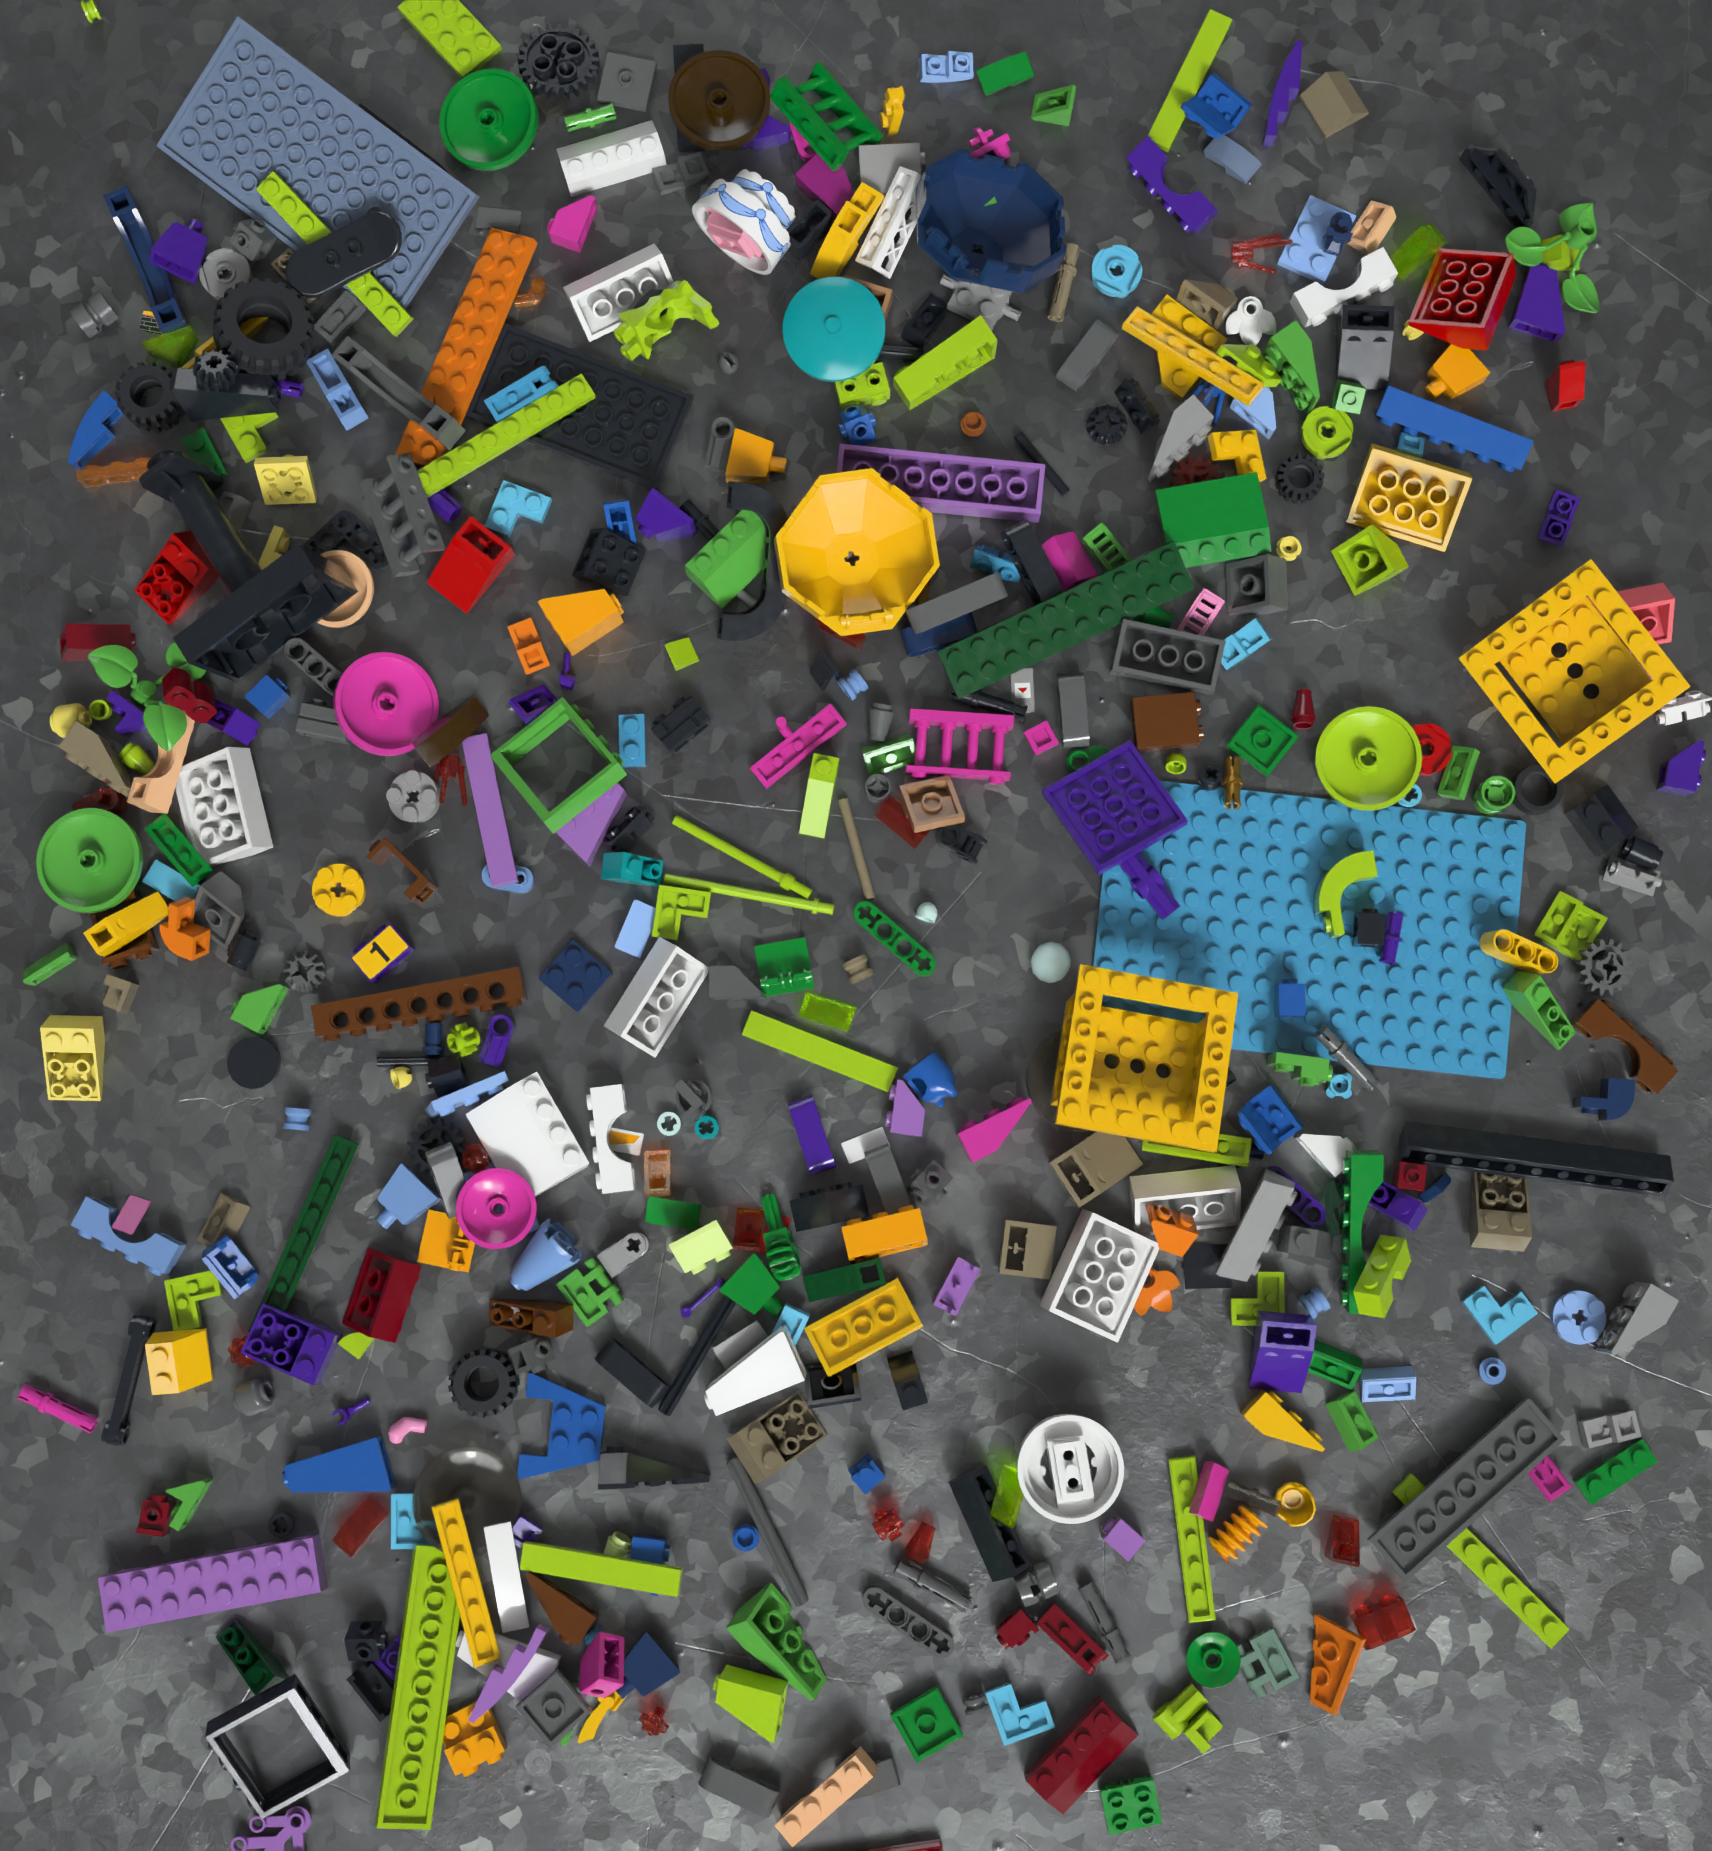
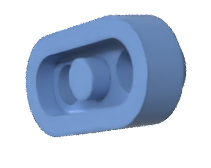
M488 865L482 870L483 882L492 889L523 894L529 892L535 882L534 875L529 869L515 865L517 876L523 875L525 877L524 882L493 888Z

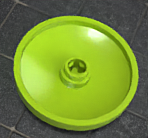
M1372 706L1354 708L1333 719L1321 734L1315 754L1316 772L1326 792L1340 804L1360 811L1381 810L1399 802L1413 788L1422 765L1421 745L1409 723L1390 710Z

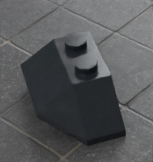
M1468 146L1459 159L1514 228H1530L1533 224L1537 191L1532 179L1524 175L1519 169L1517 161L1512 156H1509L1506 151L1499 148Z

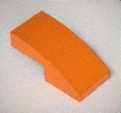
M532 617L507 627L526 675L550 666Z

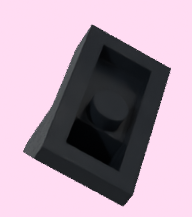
M909 1351L887 1358L902 1410L928 1403L913 1352Z

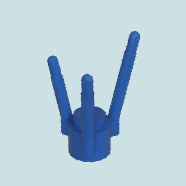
M1202 378L1199 385L1188 398L1193 394L1197 396L1204 388L1206 396L1202 404L1206 407L1211 397L1219 395L1212 422L1215 426L1218 423L1226 392Z

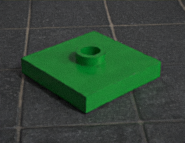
M1257 705L1227 743L1226 747L1267 778L1299 735L1260 705Z
M937 1685L890 1712L892 1720L916 1763L964 1736Z

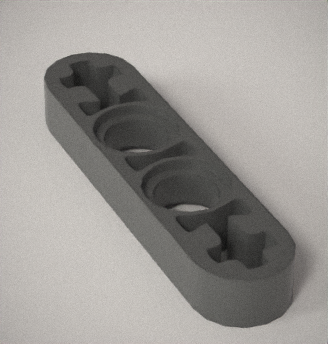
M872 1585L864 1591L863 1604L868 1611L934 1656L946 1658L952 1654L954 1641L952 1636L877 1585ZM876 1592L880 1593L879 1599L885 1604L887 1599L892 1601L887 1605L884 1614L879 1612L883 1609V1606L876 1602L873 1606L869 1604V1593L872 1595ZM893 1607H901L904 1610L905 1616L901 1621H893L890 1618L889 1612ZM916 1622H923L927 1626V1632L922 1637H917L912 1633V1626ZM932 1630L937 1631L934 1637L939 1641H942L944 1638L947 1639L946 1643L949 1647L947 1650L942 1648L938 1651L937 1644L931 1639L929 1644L925 1643L930 1638Z

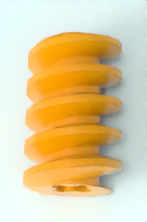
M1243 1506L1238 1507L1241 1516L1234 1513L1230 1515L1234 1522L1233 1524L1227 1521L1223 1522L1226 1532L1216 1529L1218 1540L1212 1537L1208 1538L1211 1547L1230 1566L1228 1557L1236 1560L1239 1558L1235 1551L1236 1549L1243 1552L1246 1551L1243 1541L1252 1544L1253 1539L1250 1534L1253 1533L1260 1536L1259 1525L1268 1528L1250 1508L1247 1509Z

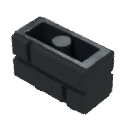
M692 696L687 699L684 697L680 698L673 704V711L667 716L664 713L652 722L654 725L651 728L652 733L672 756L712 723L709 716Z

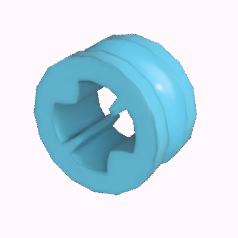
M1414 784L1411 789L1414 792L1412 795H1415V799H1411L1408 802L1403 798L1398 802L1399 805L1410 808L1418 804L1422 798L1419 786Z

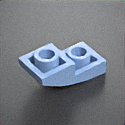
M948 51L946 56L921 54L919 57L920 82L943 83L973 79V53Z

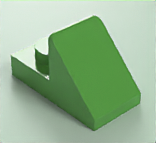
M208 1477L165 1490L183 1502H179L173 1509L170 1516L173 1518L169 1525L177 1531L186 1528L213 1481L211 1478Z

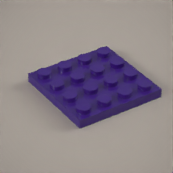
M1131 740L1042 790L1043 797L1098 876L1181 829L1188 823L1187 818Z

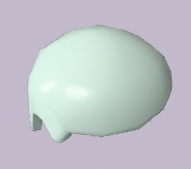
M1051 941L1037 947L1030 963L1033 974L1039 980L1054 983L1065 977L1070 969L1071 959L1068 950L1062 944Z

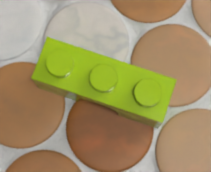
M1380 1234L1353 1291L1359 1314L1380 1318L1386 1317L1394 1299L1392 1280L1393 1278L1403 1280L1411 1263L1406 1238Z

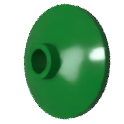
M1203 1633L1191 1642L1187 1650L1186 1664L1188 1671L1196 1682L1205 1687L1219 1688L1229 1684L1236 1677L1240 1669L1241 1658L1236 1644L1222 1633ZM1211 1653L1217 1656L1216 1661L1213 1663L1207 1661V1657Z

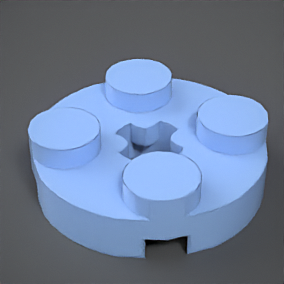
M1572 1290L1554 1301L1550 1311V1321L1558 1336L1566 1342L1579 1345L1595 1342L1602 1334L1606 1325L1605 1306L1591 1293ZM1578 1310H1581L1584 1321L1576 1325V1320L1572 1318V1314H1577Z

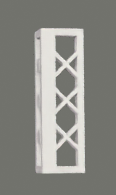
M899 167L855 259L859 264L869 267L889 279L917 223L916 189L922 178V175L918 172ZM911 208V215L909 219L905 221V214L907 210ZM897 232H900V238L894 244V237ZM888 255L889 261L885 269H883L881 264L885 256Z

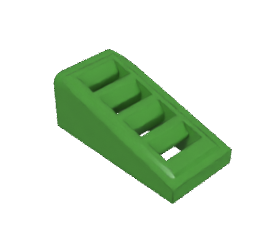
M1100 523L1082 539L1081 543L1105 571L1112 569V566L1120 559L1124 563L1131 560L1103 523ZM1101 535L1103 539L1095 545L1093 541ZM1108 543L1110 547L1101 553L1099 549ZM1115 551L1117 555L1108 562L1105 558Z

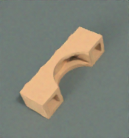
M182 711L187 719V728L184 735L170 751H165L158 745V758L155 766L148 774L134 777L127 799L128 803L148 812L168 814L195 723L194 720L187 716L185 711Z
M860 1746L818 1787L783 1813L774 1826L792 1847L795 1846L871 1780L879 1767Z

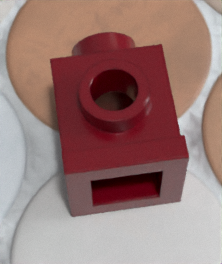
M151 1494V1497L143 1499L139 1524L136 1527L135 1533L158 1537L170 1534L171 1527L169 1525L172 1522V1517L170 1516L175 1507V1501L167 1500L168 1496L163 1494ZM152 1510L157 1512L158 1517L156 1520L151 1518Z
M1019 1605L996 1626V1630L999 1633L996 1638L1007 1650L1009 1647L1013 1648L1016 1644L1018 1646L1024 1644L1030 1637L1029 1632L1032 1630L1036 1634L1039 1628Z

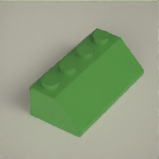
M741 510L685 565L686 575L722 610L763 571L765 528L758 515L749 510Z

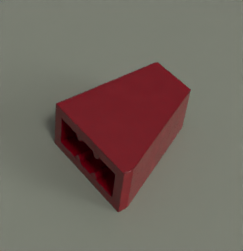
M65 623L60 634L61 661L88 660L87 656L89 653L107 645H119L131 651L136 646L135 633H131L130 624Z

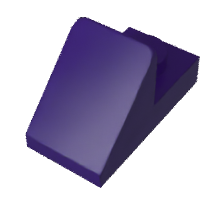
M112 690L106 699L113 703L111 709L123 717L114 730L121 735L147 731L143 722L144 712Z

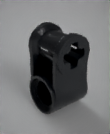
M955 824L940 827L936 834V842L941 848L974 865L978 862L976 858L982 846L988 842L982 836L967 831ZM951 830L955 834V840L953 842H945L941 835L942 831ZM974 843V846H973L971 852H969V850H970L972 844Z

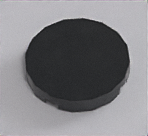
M259 1037L244 1038L237 1042L229 1052L227 1059L228 1072L232 1080L241 1087L249 1089L264 1088L273 1083L279 1075L281 1056L276 1046L266 1039Z

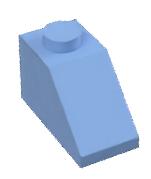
M1264 387L1250 406L1235 398L1233 399L1230 409L1267 439H1270L1276 429L1273 393L1270 391V388Z

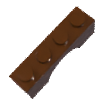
M1603 999L1590 1001L1570 1024L1589 1041L1609 1037L1624 1044L1632 1058V1070L1629 1078L1635 1080V1083L1648 1095L1658 1094L1678 1072L1673 1067L1674 1062L1665 1054L1660 1055L1653 1048L1654 1044L1643 1035L1640 1037L1633 1030L1634 1026L1631 1022L1623 1017L1619 1018L1613 1012L1614 1008L1610 1003Z

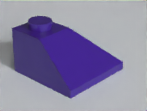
M652 488L636 517V522L639 526L638 531L646 538L650 539V537H653L656 541L694 538L697 533L693 519Z

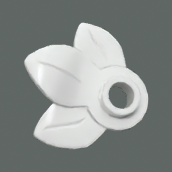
M1249 296L1243 298L1237 306V311L1230 314L1226 320V334L1239 333L1245 345H1257L1262 337V333L1267 335H1274L1276 333L1274 316L1271 312L1263 309L1261 301L1256 297ZM1248 305L1254 306L1255 311L1253 314L1247 312L1246 308Z

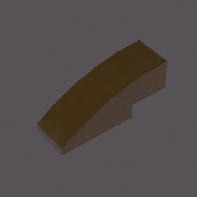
M473 694L432 723L433 727L412 741V744L427 765L432 767L468 738L489 715Z

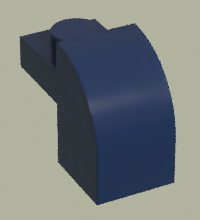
M1603 1078L1600 1083V1098L1573 1097V1108L1581 1109L1582 1114L1598 1115L1599 1110L1598 1121L1618 1119L1625 1115L1633 1104L1635 1080Z

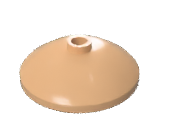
M343 550L327 551L320 555L342 566L358 590L355 595L317 622L326 627L341 628L355 623L366 613L373 599L374 581L370 569L358 556Z

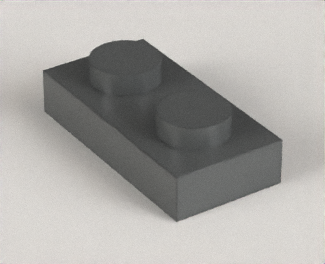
M345 290L314 324V331L334 346L367 308Z

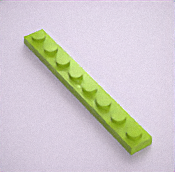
M272 171L256 188L261 196L307 244L332 233L325 223L276 172ZM371 272L346 284L394 336L397 337L414 319Z
M582 373L419 469L417 473L426 497L432 496L595 399V393Z
M1409 1473L1392 1493L1405 1505L1425 1486ZM1467 1528L1446 1546L1549 1648L1552 1649L1570 1630Z

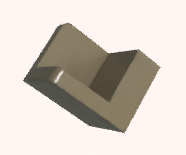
M107 974L103 984L108 985L109 988L103 1001V1006L128 1014L139 985Z

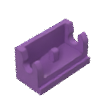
M957 1256L932 1304L956 1316L980 1268Z

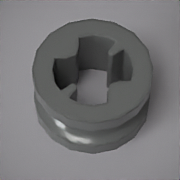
M984 1693L971 1695L962 1700L963 1705L967 1706V1709H965L966 1715L981 1713L989 1709L988 1704L984 1703L986 1699Z

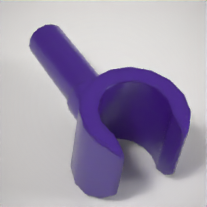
M564 653L563 670L559 676L560 686L572 690L576 676L569 674L571 654Z
M366 1398L349 1408L341 1407L335 1410L332 1416L342 1412L344 1420L337 1423V1425H342L350 1421L354 1413L371 1404L369 1398Z

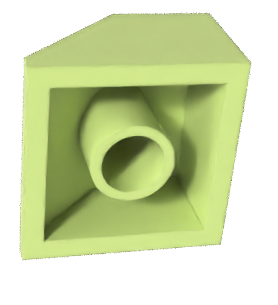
M720 1219L669 1244L671 1251L684 1272L692 1271L693 1275L706 1269V1262L714 1258L716 1262H719L731 1255L729 1250L734 1248Z

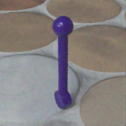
M718 1277L711 1288L689 1307H684L681 1310V1315L684 1318L690 1317L692 1311L700 1303L726 1283L725 1279Z

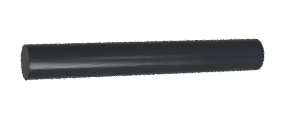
M1022 432L1018 433L1014 437L1016 442L1034 463L1045 464L1044 475L1061 496H1065L1070 489Z
M445 1056L377 1057V1068L401 1066L428 1067L429 1061Z

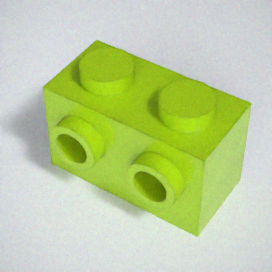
M883 362L873 364L867 371L853 379L833 382L841 411L852 405L858 406L862 404V406L872 404V406H878L890 399V388Z

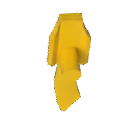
M616 1691L605 1698L598 1697V1701L601 1703L586 1720L577 1741L579 1744L594 1739L597 1728L608 1709L616 1711L624 1699Z

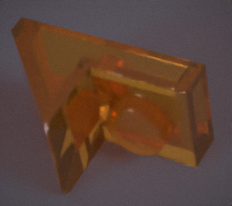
M671 1150L644 1151V1197L672 1194Z

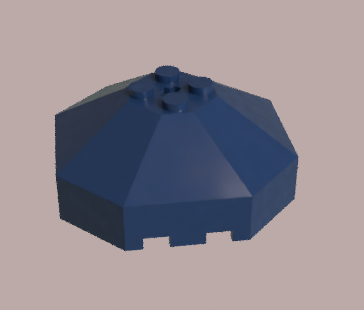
M958 149L926 167L916 189L917 244L952 279L1023 294L1056 273L1066 254V244H1063L1065 217L1061 216L1064 199L1029 164L1018 162L1016 167L1004 165V158L984 154L982 159L969 157V150ZM993 197L996 198L997 203L984 206ZM973 248H980L982 250L981 253L972 252Z

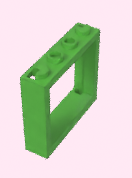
M563 697L489 755L553 834L627 775L621 767L625 762L617 752L614 751L611 754L607 750L611 746L602 735L596 737L594 732L597 730L587 718L583 721L580 718L583 713L576 704L570 706ZM570 719L608 763V766L549 812L513 769L512 765Z

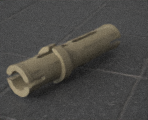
M1066 243V254L1057 269L1058 278L1047 316L1049 320L1055 322H1062L1064 319L1071 283L1077 273L1076 263L1081 248L1076 244Z

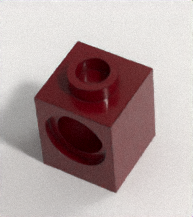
M1393 1162L1391 1186L1400 1190L1424 1192L1427 1165Z

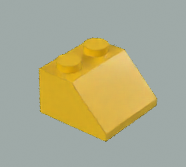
M207 1328L156 1332L146 1342L145 1349L152 1395L180 1393L213 1380Z

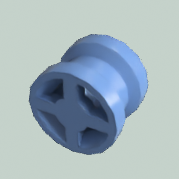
M854 668L849 671L845 678L840 677L837 680L839 687L851 701L856 699L859 692H865L869 689L864 679Z
M285 1107L284 1113L287 1117L283 1123V1129L310 1131L308 1117L311 1115L312 1110Z
M1317 1286L1312 1287L1307 1295L1302 1294L1298 1297L1307 1315H1311L1313 1319L1322 1310L1327 1311L1331 1308Z

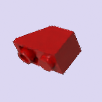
M1574 359L1561 362L1545 382L1552 412L1577 407L1584 399L1585 361L1575 362Z

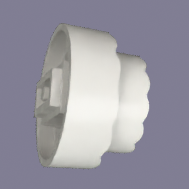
M1058 1414L1040 1421L1026 1434L1018 1451L1017 1475L1025 1498L1037 1512L1059 1523L1077 1524L1100 1516L1114 1503L1123 1483L1124 1462L1116 1440L1102 1425L1081 1415ZM1067 1450L1073 1452V1457L1070 1460L1063 1458V1454ZM1070 1478L1078 1480L1076 1487L1071 1488L1068 1486Z

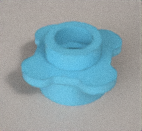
M1333 1072L1331 1081H1328V1088L1325 1091L1326 1095L1329 1098H1334L1335 1096H1342L1345 1099L1349 1098L1352 1095L1350 1090L1352 1076L1347 1072L1343 1074H1335ZM1337 1083H1340V1084H1341V1087H1340V1088H1338V1087L1336 1086Z

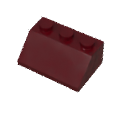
M368 1247L342 1324L370 1338L396 1343L422 1266Z

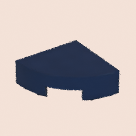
M1445 1172L1428 1185L1424 1192L1418 1195V1198L1423 1203L1429 1202L1440 1195L1451 1183L1452 1179Z

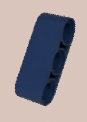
M969 612L916 635L912 626L903 629L900 633L907 657H915L937 651L978 630L973 614Z

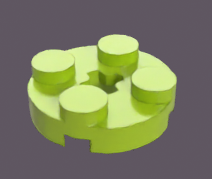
M1329 406L1318 407L1311 411L1300 430L1305 448L1321 460L1341 455L1350 445L1353 433V423L1350 417L1344 411L1328 408ZM1322 427L1333 430L1331 438L1324 437L1321 434L1323 432Z

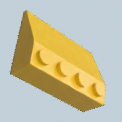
M1371 443L1346 522L1364 528L1374 525L1384 534L1445 552L1471 484V474Z

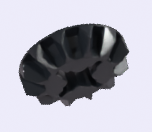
M1107 404L1101 407L1097 406L1089 414L1086 428L1088 435L1093 441L1107 446L1118 443L1124 437L1128 424L1125 414L1118 407H1112ZM1106 416H1108L1109 422L1115 425L1110 427L1108 434H1106L1105 427L1100 425V423H1104Z

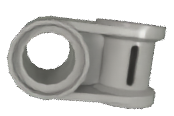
M640 1232L631 1233L605 1249L597 1258L611 1278H613L647 1252L649 1240ZM631 1239H633L634 1241H641V1244L639 1245L640 1251L637 1249L632 1250L630 1248V1246L633 1244Z

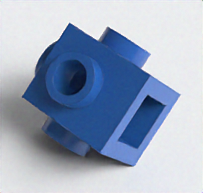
M862 404L849 406L843 412L838 413L841 422L837 424L842 439L846 438L849 445L865 446L877 441L873 426H876L874 416L871 411L867 412Z

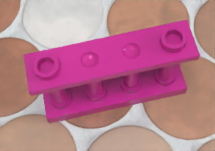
M910 709L909 724H914L917 731L914 765L906 766V775H911V778L916 780H925L927 776L942 777L950 775L951 778L989 780V784L1003 785L1004 781L1010 780L1011 772L1002 771L1004 737L1008 730L1012 731L1014 715ZM930 725L940 726V729L943 730L940 767L925 766L927 729L930 728ZM956 727H963L968 731L966 769L951 768L953 730H956ZM982 729H992V733H994L992 771L976 770L978 737Z

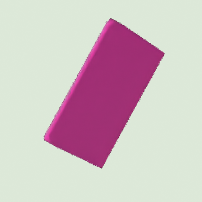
M1204 1462L1189 1510L1190 1514L1210 1522L1214 1521L1229 1473L1228 1469L1214 1462Z

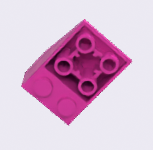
M1021 1096L1006 1104L1007 1110L1000 1112L999 1108L983 1115L985 1121L976 1124L975 1120L959 1127L961 1132L956 1136L970 1163L997 1151L1031 1104V1098L1024 1101Z

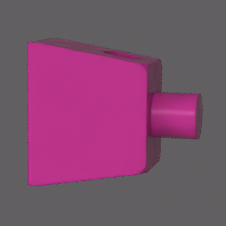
M599 1632L581 1656L578 1688L583 1694L605 1698L624 1685V1637Z

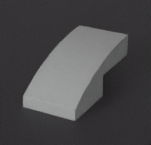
M1635 1410L1577 1421L1584 1448H1593L1612 1442L1619 1443L1642 1437Z

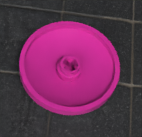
M377 652L357 659L343 672L336 684L333 707L339 727L353 744L375 755L397 756L415 749L412 741L433 727L431 724L437 721L439 700L431 678L416 662L400 654Z

